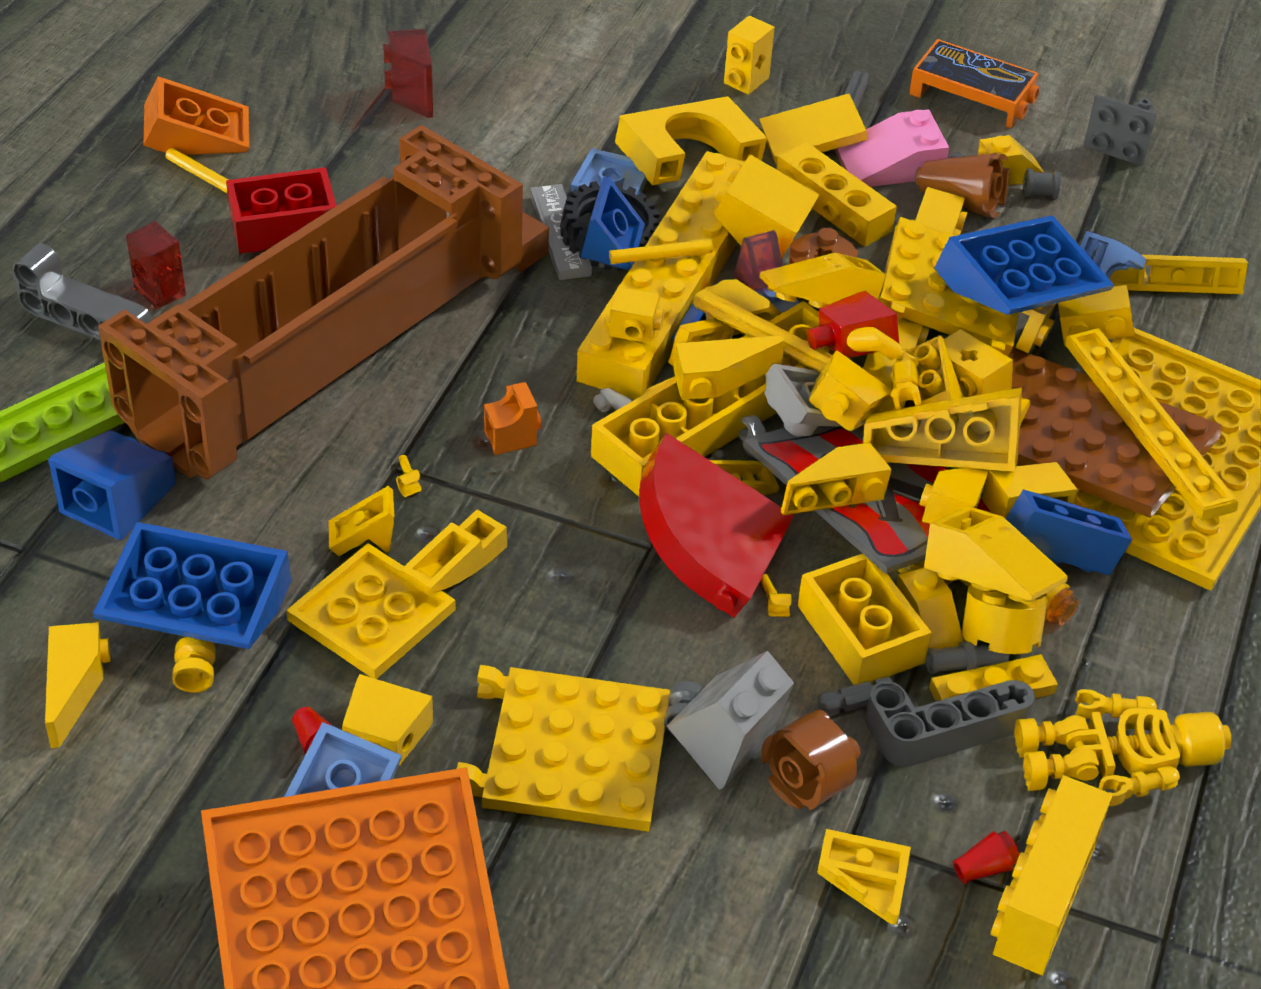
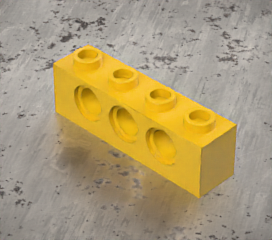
M804 142L778 156V171L819 194L812 209L864 247L893 232L897 206L808 142Z

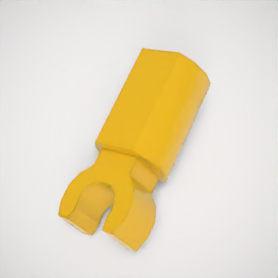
M910 359L895 362L892 367L893 390L891 392L894 408L896 410L901 409V403L907 400H913L915 406H919L921 404V396L918 388V374L915 363Z

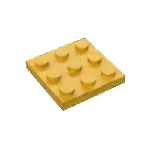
M367 543L289 607L286 613L287 621L369 677L377 679L456 610V600L443 591L430 593L401 575L403 565Z

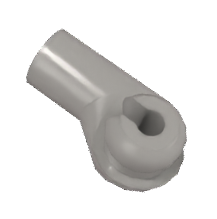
M611 388L601 389V393L593 398L595 406L604 413L609 411L611 407L618 410L632 402L631 399Z

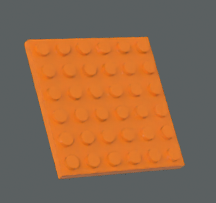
M467 767L201 811L225 989H509Z

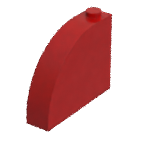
M668 433L664 435L654 449L643 469L639 488L641 516L646 532L658 555L687 587L712 603L717 609L735 618L751 599L794 515H783L781 513L782 507Z

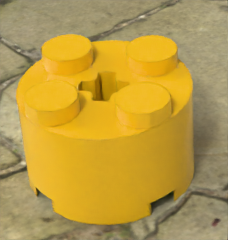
M971 583L967 592L962 637L977 646L978 640L989 643L988 650L997 653L1025 654L1032 652L1034 644L1038 648L1041 646L1048 599L1043 594L1032 602H1017L1010 599L1007 593L997 590L982 591L976 589L973 583Z

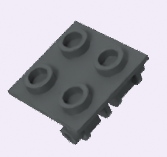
M1096 94L1083 147L1143 166L1157 113L1153 112L1152 101L1148 98H1141L1133 106Z

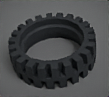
M597 181L590 182L589 187L583 184L579 186L578 190L574 189L565 202L560 223V236L563 237L564 245H570L569 251L573 254L580 251L579 257L585 260L586 258L581 257L588 227L583 224L580 217L593 212L600 189ZM616 182L617 188L645 223L639 247H645L661 222L659 210L654 209L655 204L652 200L646 202L647 196L642 192L635 195V188L629 186L627 190L622 189L623 184ZM591 260V265L598 267L600 262ZM604 264V269L611 270L612 266Z

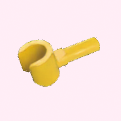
M406 455L399 456L398 460L404 474L398 476L396 482L402 496L408 497L422 491L418 482L420 473L417 469L413 470Z
M763 574L760 582L768 598V615L771 617H790L791 594H777V590L774 588L768 575Z

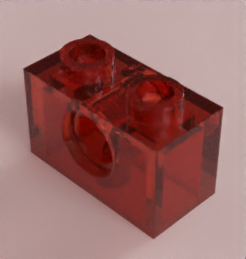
M156 221L127 234L126 240L134 289L156 309L186 296L179 241Z

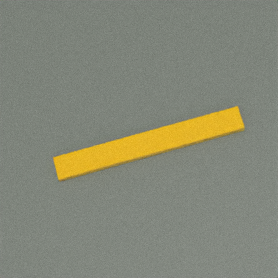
M1096 328L1066 336V347L1198 517L1203 521L1236 512L1238 500L1102 331Z

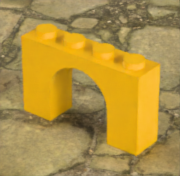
M728 96L620 115L615 143L627 157H630L638 170L644 173L645 178L651 185L680 180L685 152L674 141L675 139L698 140L712 146L726 157L744 162L749 154L762 161L767 137Z

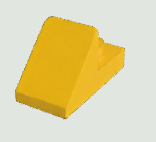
M386 486L328 520L329 549L338 556H341L370 539L383 551L389 553L394 525L393 489Z

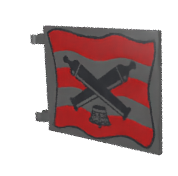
M755 415L743 417L741 421L747 428L739 431V437L743 440L742 446L785 485H787L788 480L835 448L863 444L864 425L853 431H849L842 426H818L811 436L802 435L797 437L789 433L785 427L766 433L760 419ZM886 462L892 470L884 500L815 511L885 574L925 560L930 524L922 522L926 508L919 505L926 483L934 484L939 471L957 469L958 467ZM981 496L977 509L990 512Z

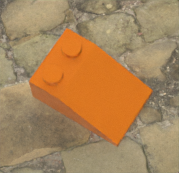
M158 76L144 104L143 146L165 153L168 149L174 148L184 155L248 152L250 148L249 107Z

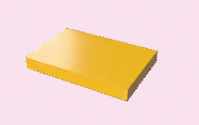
M849 93L759 119L760 127L763 134L767 137L766 142L776 165L779 155L804 142H808L820 152H826L868 140L865 126Z

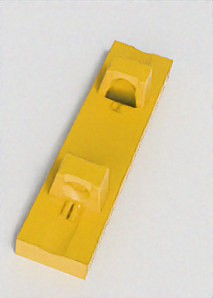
M1142 255L1146 259L1145 265L1151 266L1149 279L1145 266L1142 270L1130 267L1128 270H1117L1108 278L1114 284L1113 287L1127 285V290L1243 294L1248 262L1245 258Z

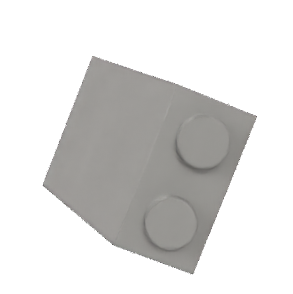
M766 651L715 676L667 727L719 790L723 789L762 748L764 740L773 734L794 682L773 656Z

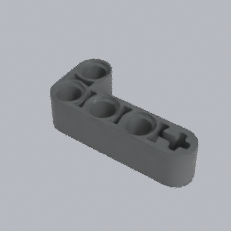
M35 244L13 266V276L19 302L25 310L35 316L99 340L98 325L124 309L146 324L153 320L149 311L138 303L63 276L58 255L46 244Z
M1010 680L915 708L901 686L888 681L880 682L871 689L865 721L884 757L896 766L905 767L1014 735L1016 720L1030 718L1035 694L1028 684L1022 681Z

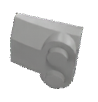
M773 363L766 374L765 395L768 404L776 410L784 422L785 429L789 433L797 437L802 435L811 436L818 426H841L836 421L826 419L822 411L809 401L815 381L820 374L819 372L812 369Z

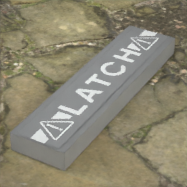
M563 185L531 187L530 198L538 221L549 227V254L558 280L590 277L592 275V266L589 259L580 258V251L575 254L569 251L570 245L565 246L562 241L563 237L560 236L561 217L567 200Z

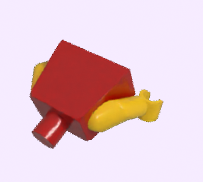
M861 291L821 307L818 311L819 326L808 329L806 332L808 344L814 350L828 346L834 352L837 350L847 358L880 352L890 360L897 358L896 362L910 359L915 363L916 367L919 363V360L911 350L902 348L899 344L897 313L866 291Z

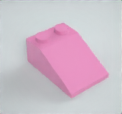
M930 110L898 113L866 129L868 140L835 149L842 167L869 187L915 182L917 169L922 167L925 161L948 159L949 146Z

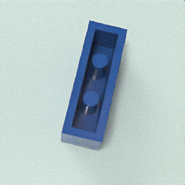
M1024 489L1005 518L1053 563L1061 564L1064 562L1077 566L1088 573L1095 571L1110 576L1132 541L1131 536L1118 517Z

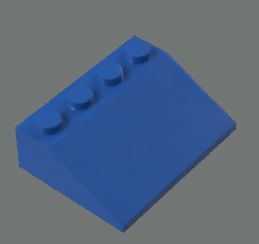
M1053 215L949 237L934 267L953 292L1006 315L1110 291L1114 286Z
M136 522L97 603L93 616L96 619L250 649L279 612L292 581L288 552Z

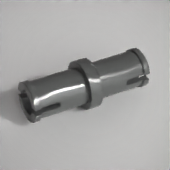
M964 641L959 643V646L928 648L925 663L929 673L955 670L966 671L1009 661V654L989 651V643L977 644L975 646L971 642Z

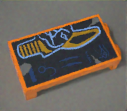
M937 39L914 67L909 94L921 98L929 86L939 88L1007 112L1006 127L1012 129L1018 119L1023 120L1029 104H1034L1038 98L1040 87L1036 86L1039 73Z

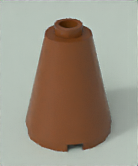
M990 153L925 161L923 166L917 169L915 183L923 194H925L927 187L964 197L963 209L986 218L995 219L1000 214V212H994L997 205H1004L1007 196L1009 168H1003L1002 160L1008 161L1004 153Z

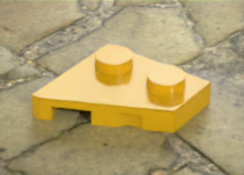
M826 829L817 874L888 923L897 925L911 847Z

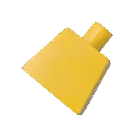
M836 350L817 377L809 401L822 411L826 419L836 421L845 429L853 431L864 425L870 414L879 412L891 395L892 390Z
M359 674L343 721L342 730L402 755L399 763L400 766L433 723L432 696Z

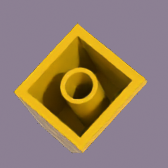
M749 154L743 166L736 163L727 179V181L731 182V185L724 182L715 200L720 202L714 216L763 271L778 267L819 194Z

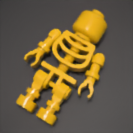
M1082 689L1076 693L1075 702L1078 704L1076 715L1069 716L1053 725L1051 721H1043L1040 726H1037L1034 718L1017 719L1014 728L1017 753H1019V758L1024 757L1022 769L1028 791L1043 790L1047 785L1048 775H1051L1052 779H1062L1063 774L1082 781L1095 779L1099 774L1096 766L1099 765L1102 779L1098 789H1112L1116 792L1111 793L1113 796L1109 806L1119 805L1133 794L1137 797L1147 796L1150 790L1159 788L1160 791H1165L1176 787L1180 778L1179 771L1177 770L1178 763L1185 767L1218 764L1223 759L1225 750L1231 748L1232 741L1229 727L1222 725L1219 717L1213 712L1180 714L1175 717L1173 724L1170 725L1166 711L1157 709L1155 700L1150 697L1136 696L1135 699L1121 698V694L1113 693L1111 697H1105L1096 691ZM1109 713L1111 718H1120L1116 734L1112 738L1110 736L1107 737L1101 715ZM1085 718H1090L1088 725ZM1134 729L1133 736H1127L1125 731ZM1144 730H1149V734H1145ZM1055 741L1058 744L1067 745L1071 752L1064 757H1061L1060 754H1051L1049 759H1047L1043 751H1038L1039 742H1042L1043 746H1051ZM1112 754L1118 755L1122 766L1131 774L1130 778L1113 775L1116 765Z

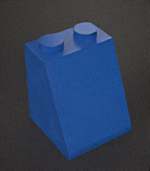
M111 430L57 452L48 459L59 513L118 540H122L134 528L136 522H140L176 484L172 457L163 451L152 449L131 437H125Z

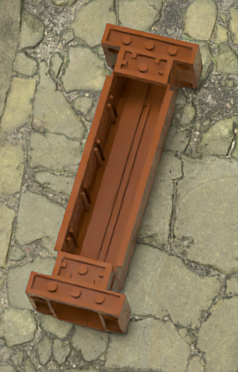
M420 125L399 138L400 164L393 168V177L390 179L383 176L181 305H175L149 323H144L124 309L98 325L111 402L116 413L129 425L140 443L152 449L163 451L172 457L173 466L188 478L198 475L206 480L211 479L237 460L236 447L242 442L257 434L480 278L487 276L493 280L498 279L521 263L523 184L425 126Z

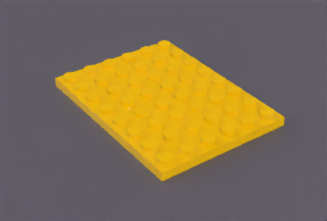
M1134 328L1135 336L1116 338L1112 340L1111 344L1156 400L1222 425L1221 436L1203 458L1238 500L1237 511L1202 521L1177 488L1151 518L1077 489L1073 504L1120 518L1132 538L1125 551L1126 553L1212 591L1261 510V380Z

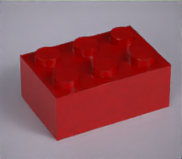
M326 167L226 180L229 213L239 254L268 250L337 206Z

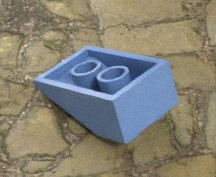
M322 722L284 797L391 780L394 778L402 755Z

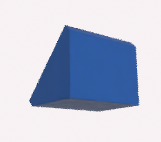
M609 176L602 179L581 257L629 270L634 262L611 264L609 251L639 247L645 223Z

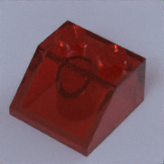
M426 30L388 31V44H382L384 63H389V70H384L385 89H391L393 102L427 118L433 117L432 62Z

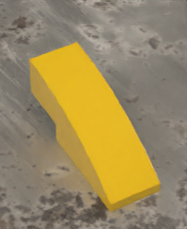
M476 510L460 526L451 522L401 569V575L430 593L458 584L478 572L507 548V527L481 511Z

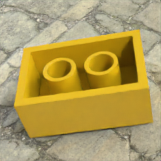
M863 553L802 575L797 606L853 685L868 681L874 683L873 680L890 677L925 663L932 632L889 575L885 574Z

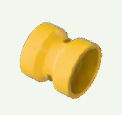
M190 637L180 639L176 643L174 652L176 664L172 674L173 684L178 689L189 693H200L208 690L214 682V668L212 665L216 658L215 644L210 641Z

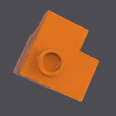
M526 382L506 386V395L501 400L484 404V432L495 455L537 445V430L542 428L541 417L537 409L538 406Z

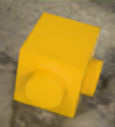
M618 287L610 308L609 336L651 344L655 330L661 331L664 321L665 310L659 309L660 294Z

